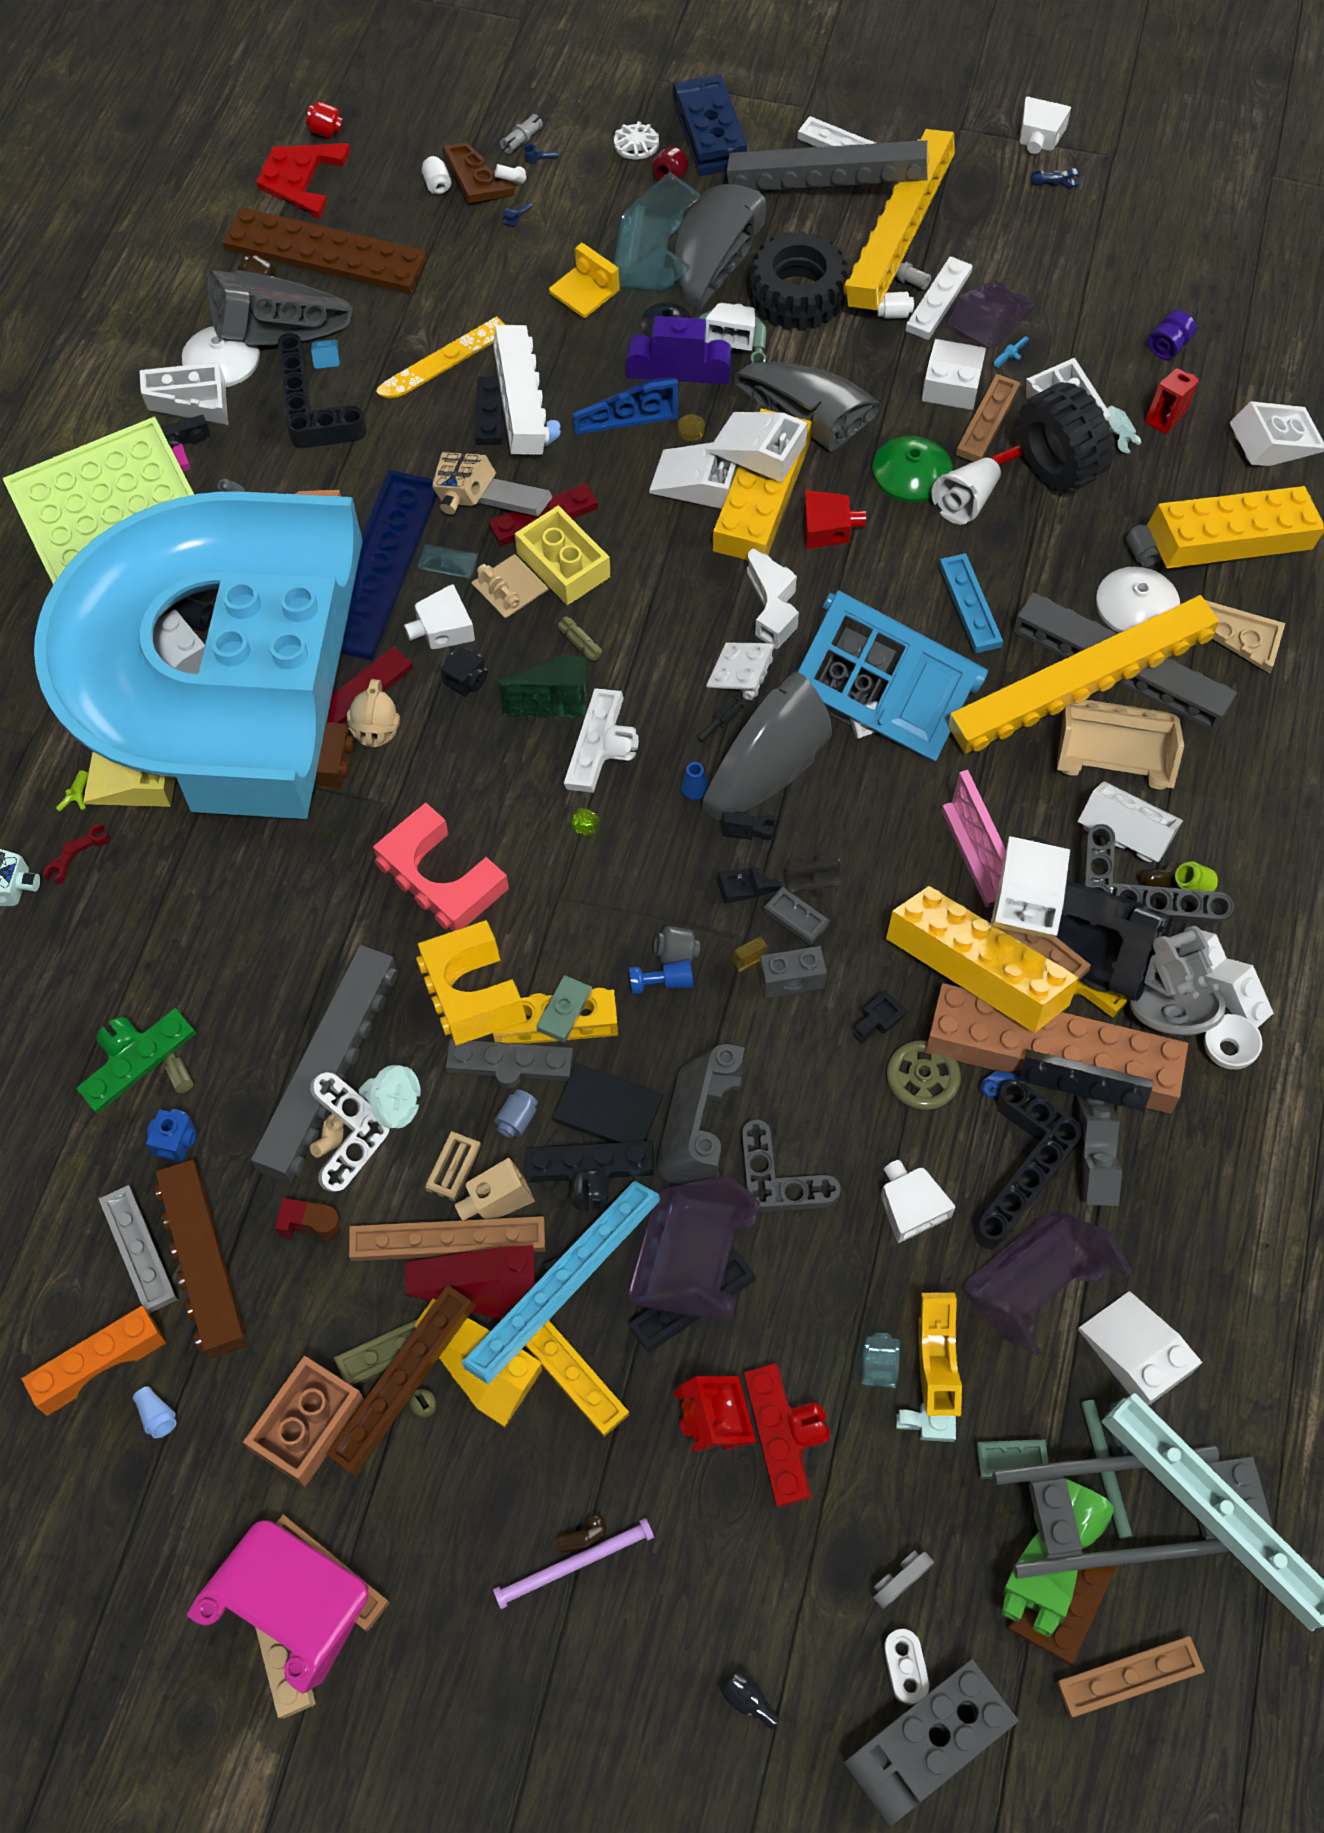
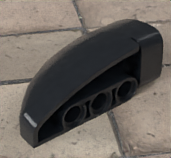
M1066 880L1063 909L1058 933L1055 937L1091 965L1089 971L1080 981L1101 992H1109L1137 1002L1148 986L1144 981L1151 956L1156 954L1153 948L1154 940L1161 936L1169 937L1173 925V916L1147 908L1143 903Z

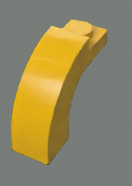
M921 1293L919 1361L923 1401L927 1416H961L962 1383L956 1358L957 1298L955 1293Z

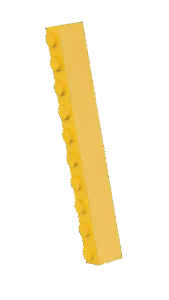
M926 129L921 139L917 140H928V180L899 182L895 184L890 200L886 201L883 214L878 217L875 230L870 233L867 246L862 248L861 257L858 263L854 264L850 279H847L845 282L844 294L848 298V307L871 310L879 309L955 154L954 132Z
M1199 595L950 713L948 727L965 754L973 750L980 751L987 747L990 742L998 738L1005 739L1023 726H1033L1040 718L1048 714H1058L1065 706L1073 702L1081 703L1094 692L1099 690L1106 691L1116 682L1124 678L1127 680L1131 679L1149 666L1154 668L1174 654L1179 656L1197 643H1207L1215 636L1219 620L1204 598Z

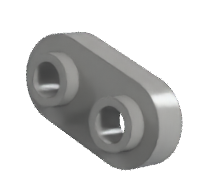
M916 1551L912 1552L900 1564L904 1570L895 1578L889 1573L874 1587L878 1592L874 1599L882 1609L886 1608L935 1562L925 1551L921 1555Z

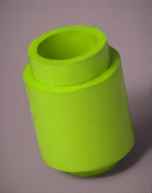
M1193 861L1183 863L1177 868L1175 873L1176 882L1181 889L1214 892L1217 887L1218 878L1215 871Z

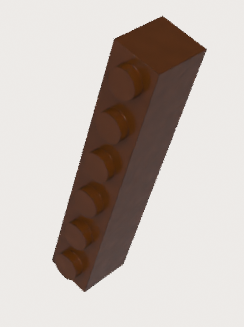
M192 1159L156 1171L158 1183L153 1186L159 1203L164 1202L166 1212L161 1213L166 1231H172L174 1241L169 1242L173 1259L180 1261L182 1270L177 1272V1276L182 1290H187L190 1298L189 1301L185 1302V1306L190 1320H195L198 1331L193 1332L198 1351L204 1350L207 1356L213 1359L249 1346L198 1166Z

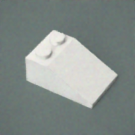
M935 339L926 373L922 401L973 410L986 348Z
M1250 401L1230 422L1235 432V438L1240 442L1245 452V457L1251 465L1272 466L1324 452V441L1305 407Z
M173 610L155 622L153 629L154 648L160 658L171 667L183 672L198 674L205 644L180 614Z
M1130 1291L1078 1328L1130 1395L1136 1393L1148 1406L1191 1375L1202 1363L1184 1339Z

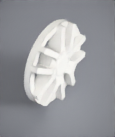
M641 122L627 126L624 124L620 130L615 131L614 147L625 158L633 160L645 159L657 151L659 135L650 128V124H647V126L642 125Z

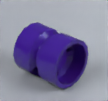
M1171 311L1150 334L1148 338L1150 350L1164 360L1175 358L1183 346L1196 333L1195 321L1184 311Z

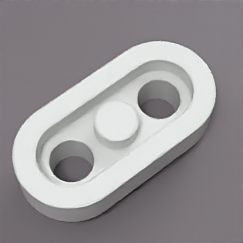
M898 1629L887 1637L884 1644V1653L892 1690L895 1697L901 1703L916 1705L927 1696L929 1691V1680L919 1639L913 1632L907 1629ZM896 1644H905L908 1648L907 1655H898L895 1650ZM905 1680L914 1681L916 1684V1691L914 1693L905 1691L903 1686Z

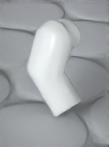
M496 165L495 177L508 180L515 185H522L526 181V171L524 168Z

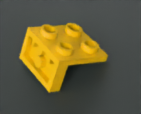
M580 243L575 247L576 267L549 288V294L583 318H586L620 290L619 268L584 243Z

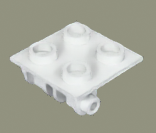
M725 643L706 687L741 689L743 692L742 696L747 700H752L753 697L758 695L759 684L763 683L764 677L767 675V668L773 661L772 651L775 645L768 643Z

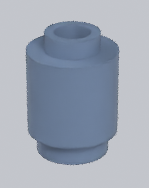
M519 1089L514 1094H510L494 1119V1122L498 1125L497 1131L508 1138H513L514 1136L521 1137L537 1111L535 1108L538 1103L537 1100L529 1093Z

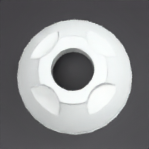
M1225 1014L1223 1020L1216 1027L1206 1031L1204 1035V1048L1207 1055L1212 1061L1223 1068H1245L1258 1058L1262 1050V1036L1258 1028L1249 1019L1240 1015ZM1224 1041L1232 1042L1237 1048V1054L1231 1056L1224 1054L1220 1048V1043Z

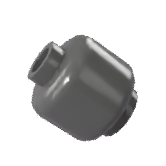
M666 926L661 933L658 932L655 936L654 956H657L662 964L690 959L691 963L692 959L697 958L699 955L700 941L695 940L694 932L689 928Z

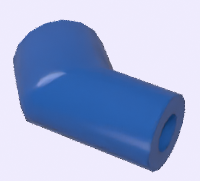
M996 1070L982 1081L980 1090L984 1096L993 1098L1000 1093L1004 1083L1010 1080H1019L1020 1074Z

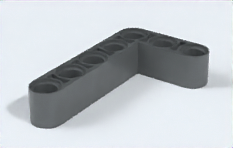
M1097 824L1084 837L1081 885L1118 896L1127 895L1131 900L1145 904L1147 908L1172 915L1173 922L1217 925L1232 914L1234 904L1231 897L1225 893L1113 883L1115 833L1113 829L1106 824ZM1101 835L1105 839L1106 845H1096L1093 842L1092 836ZM1091 864H1100L1104 869V874L1096 875L1093 873ZM1150 898H1158L1162 902V910L1154 909L1150 904ZM1186 900L1190 902L1193 911L1185 912L1182 910L1180 901ZM1211 903H1218L1223 909V914L1217 915L1213 913L1210 906Z

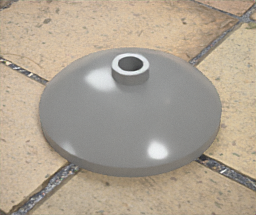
M1148 985L1139 1001L1130 1000V1008L1133 1014L1144 1025L1155 1031L1175 1036L1197 1035L1216 1027L1223 1020L1226 1008L1225 1000L1218 990L1208 995H1199L1193 1001L1176 1004L1173 999Z

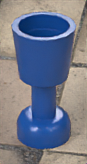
M690 959L664 964L663 971L642 973L640 967H629L632 994L643 992L644 985L665 983V988H693Z

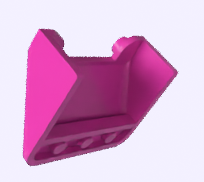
M264 1520L255 1523L197 1596L186 1616L198 1624L209 1625L218 1621L227 1607L292 1651L284 1666L285 1678L290 1686L304 1694L324 1681L364 1609L369 1593L367 1585L362 1579L276 1523Z

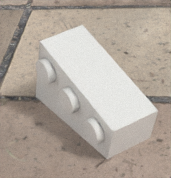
M219 362L140 370L141 394L149 411L188 418L204 414L206 421L228 425L226 385Z

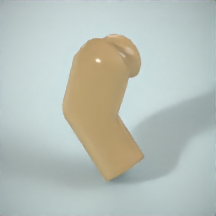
M334 1114L328 1116L324 1121L321 1139L310 1145L311 1154L317 1158L337 1148L342 1142L344 1123Z

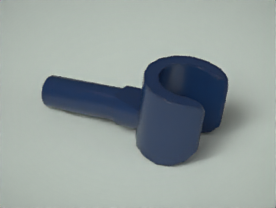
M526 144L524 146V156L529 164H535L539 159L559 157L558 152L537 151L534 144Z
M528 202L516 210L505 208L502 215L506 216L502 223L517 226L520 216L531 209L532 204Z

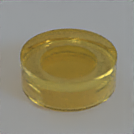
M688 414L679 420L678 432L683 439L695 441L704 435L705 423L700 416Z

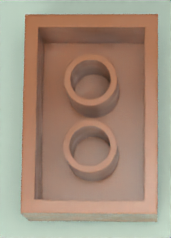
M304 1356L243 1443L252 1453L303 1487H306L326 1458V1453L361 1406L364 1399L359 1390Z

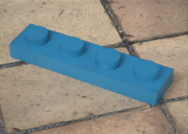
M967 554L940 559L939 568L975 654L1002 648V637Z

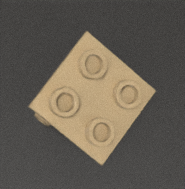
M516 554L494 568L485 564L479 566L477 569L478 578L471 582L505 619L549 590Z

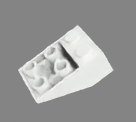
M733 412L709 448V452L782 482L806 445L808 423L785 413Z
M713 442L664 449L649 493L722 509L739 465L710 453L709 448Z
M1009 836L990 926L1049 940L1057 936L1064 903L1070 849Z

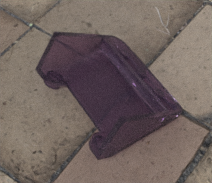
M721 1176L665 1188L659 1193L660 1201L650 1213L629 1289L630 1301L638 1306L716 1320L732 1318L735 1299L728 1292L720 1291L735 1228L743 1227L748 1229L754 1225L761 1200L730 1176Z

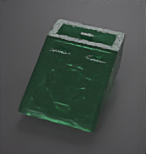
M557 656L498 681L502 715L513 717L529 715L542 718L550 716L586 717L589 698L587 657Z

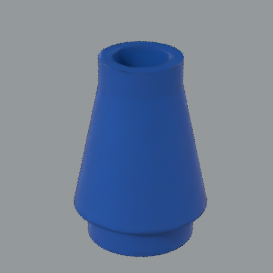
M692 762L686 768L680 789L688 799L699 800L705 796L709 783L702 764Z

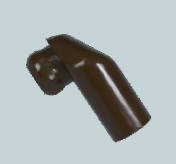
M1171 861L1165 870L1145 869L1140 874V882L1147 886L1169 888L1176 880L1175 873L1181 864Z
M600 1515L590 1516L585 1521L587 1529L559 1535L557 1543L560 1552L565 1553L583 1549L603 1538L607 1527H604V1518Z

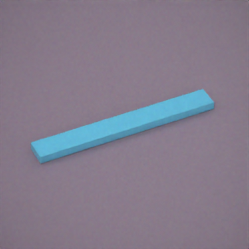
M634 1180L462 1361L464 1369L489 1385L659 1203V1194Z

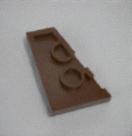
M467 142L443 147V155L468 203L514 196L515 187L510 183L506 184L501 178L495 177V170H491L485 164V159Z
M1085 1550L1082 1552V1554H1090ZM1106 1566L1077 1571L1073 1597L1066 1617L1062 1624H1058L1050 1637H1046L1032 1629L1038 1612L1030 1608L1023 1612L1019 1622L1014 1621L1007 1630L1071 1666L1075 1661L1116 1568L1114 1566Z

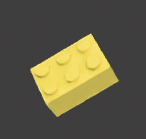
M556 506L515 533L517 554L566 605H569L610 578V557L559 506Z

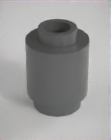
M1138 525L1130 530L1126 541L1136 561L1141 563L1143 567L1157 564L1162 557L1148 526Z

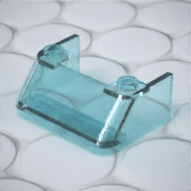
M671 172L631 204L622 216L614 265L619 268L620 287L661 291L671 287L675 280L690 269L689 264L667 250L669 236L679 231L683 222L684 211L700 198V194Z

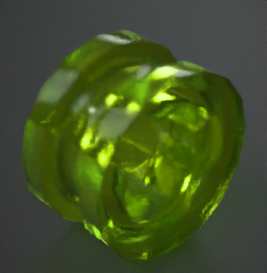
M584 808L577 809L574 813L575 817L571 819V827L581 834L593 835L596 830L595 826L599 824L600 818L590 810Z

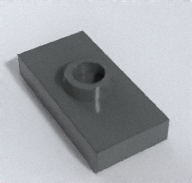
M783 886L764 906V912L809 945L816 941L830 923L829 919Z

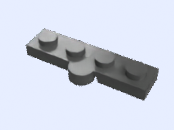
M450 1039L446 1070L448 1073L496 1076L498 1084L504 1088L515 1087L520 1082L521 1075L532 1079L568 1081L571 1076L573 1048L468 1041L455 1046L454 1040Z

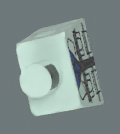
M0 849V906H15L19 903L22 890H38L40 876L36 873H28L29 868L22 856Z

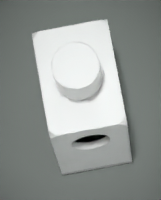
M1026 97L1019 142L1027 145L1028 151L1033 154L1039 153L1041 149L1053 150L1067 128L1071 107Z
M453 584L416 603L415 612L417 620L404 625L409 641L425 636L431 649L475 640L473 624Z
M900 1160L893 1161L884 1168L890 1182L883 1186L881 1200L898 1243L952 1217L955 1210L953 1202L924 1168H918L907 1173Z

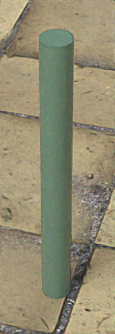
M1088 1400L1082 1402L1081 1405L1096 1458H1108L1110 1454L1095 1401ZM1100 1472L1108 1501L1114 1506L1113 1519L1119 1539L1130 1538L1133 1535L1115 1472Z

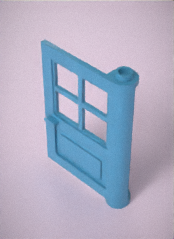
M839 590L835 594L830 592L822 608L826 609L825 618L798 672L811 682L826 706L936 762L950 734L948 727L950 713L962 708L969 692L972 694L978 692L987 676L988 669ZM845 616L872 630L859 658L831 644ZM877 634L905 647L892 675L864 662ZM828 650L855 664L842 693L814 679ZM860 668L888 682L875 710L847 696Z

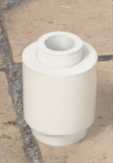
M435 156L427 158L422 165V174L428 190L433 194H442L451 186V179L445 163Z
M908 292L886 293L879 309L876 310V316L883 317V319L908 318L909 313L914 311V299L909 297Z

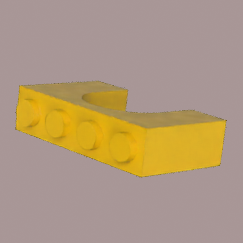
M487 920L418 943L421 956L416 957L420 972L421 974H428V976L423 977L429 995L432 993L436 994V996L431 997L437 1015L443 1013L444 1017L439 1019L445 1036L452 1035L455 1046L527 1021L522 1000L513 979L474 992H463L452 988L454 982L463 974L501 961L495 938Z

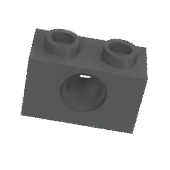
M821 946L760 956L759 973L765 998L825 989L827 971Z

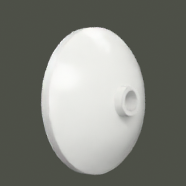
M213 326L205 328L191 337L182 352L183 366L219 362L226 387L246 380L256 370L260 361L258 345H248L244 340L218 338Z
M1125 567L1115 570L1103 579L1096 594V607L1100 617L1110 628L1118 633L1180 605L1179 595L1173 584L1162 574L1143 567Z

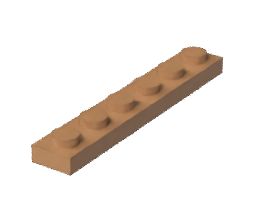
M544 1216L350 1226L349 1258L351 1261L427 1258L497 1247L533 1245L534 1252H545Z

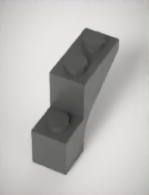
M1077 1096V1120L1082 1129L1080 1137L1082 1150L1081 1193L1086 1205L1119 1206L1122 1168L1116 1155L1120 1121L1111 1103Z

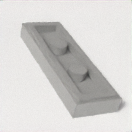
M493 478L477 503L539 516L552 499V495L549 490Z

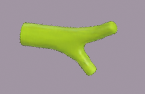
M78 772L71 788L66 790L67 795L56 807L58 811H61L72 801H77L81 810L86 809L83 803V790L88 779L87 772Z

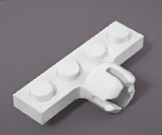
M594 689L564 781L566 790L594 793L605 760L630 761L634 759L636 753L630 752V750L635 751L638 749L636 729L634 727L615 725L624 699L622 691Z

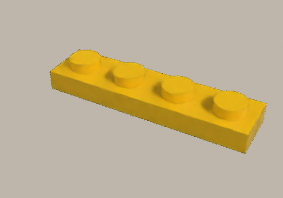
M549 1320L525 1345L530 1353L542 1362L543 1368L603 1437L629 1416V1411Z

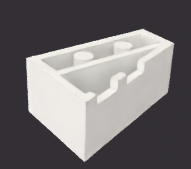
M1075 358L1026 379V399L1059 382L1073 383L1078 387L1084 388L1086 394L1094 397L1097 406H1101L1105 419L1111 425V414Z

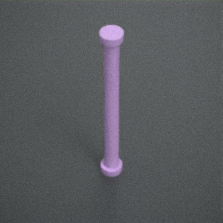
M647 1519L640 1520V1525L512 1585L500 1589V1587L493 1589L500 1609L507 1607L506 1603L635 1542L644 1538L647 1541L654 1538Z

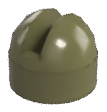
M419 1389L409 1399V1407L415 1416L426 1418L435 1412L437 1401L431 1391ZM420 1395L423 1396V1399L429 1405L425 1410H423L416 1399Z

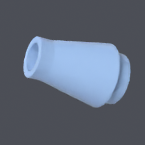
M143 1387L134 1394L133 1400L137 1405L145 1433L151 1434L153 1438H161L175 1428V1412L153 1392L151 1387Z

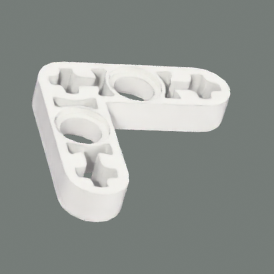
M326 1072L312 1080L310 1086L311 1094L352 1130L319 1172L318 1180L321 1187L326 1191L336 1192L343 1190L387 1137L390 1128L379 1124L378 1130L380 1134H372L366 1141L358 1138V1133L363 1137L370 1130L368 1122L373 1123L377 1121L373 1116L370 1103L338 1076ZM330 1080L332 1082L330 1089L336 1094H339L341 1090L345 1092L344 1095L337 1099L335 1105L331 1103L336 1098L329 1092L321 1094L322 1086L319 1084L320 1081L326 1082ZM346 1099H353L358 1105V1112L353 1117L345 1115L342 1111V1104ZM351 1143L359 1145L362 1149V1156L356 1162L349 1160L346 1155V1149ZM339 1157L341 1162L351 1167L352 1170L349 1172L347 1168L343 1169L338 1175V1178L341 1180L340 1184L336 1182L330 1185L328 1183L330 1176L327 1173L328 1171L334 1172L338 1170L342 1165L336 1161Z

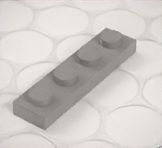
M127 1185L99 1198L143 1307L148 1313H152L177 1301L175 1291L131 1187Z

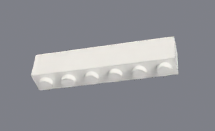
M495 325L493 348L511 454H543L544 443L549 442V428L544 427L546 412L545 408H541L542 390L537 389L539 387V373L534 372L536 369V356L531 354L533 339L528 337L526 326Z

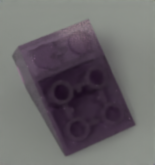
M993 281L959 295L948 324L991 348L1000 344L1034 309L1035 305L1029 302L1028 297L1008 290L1006 284Z

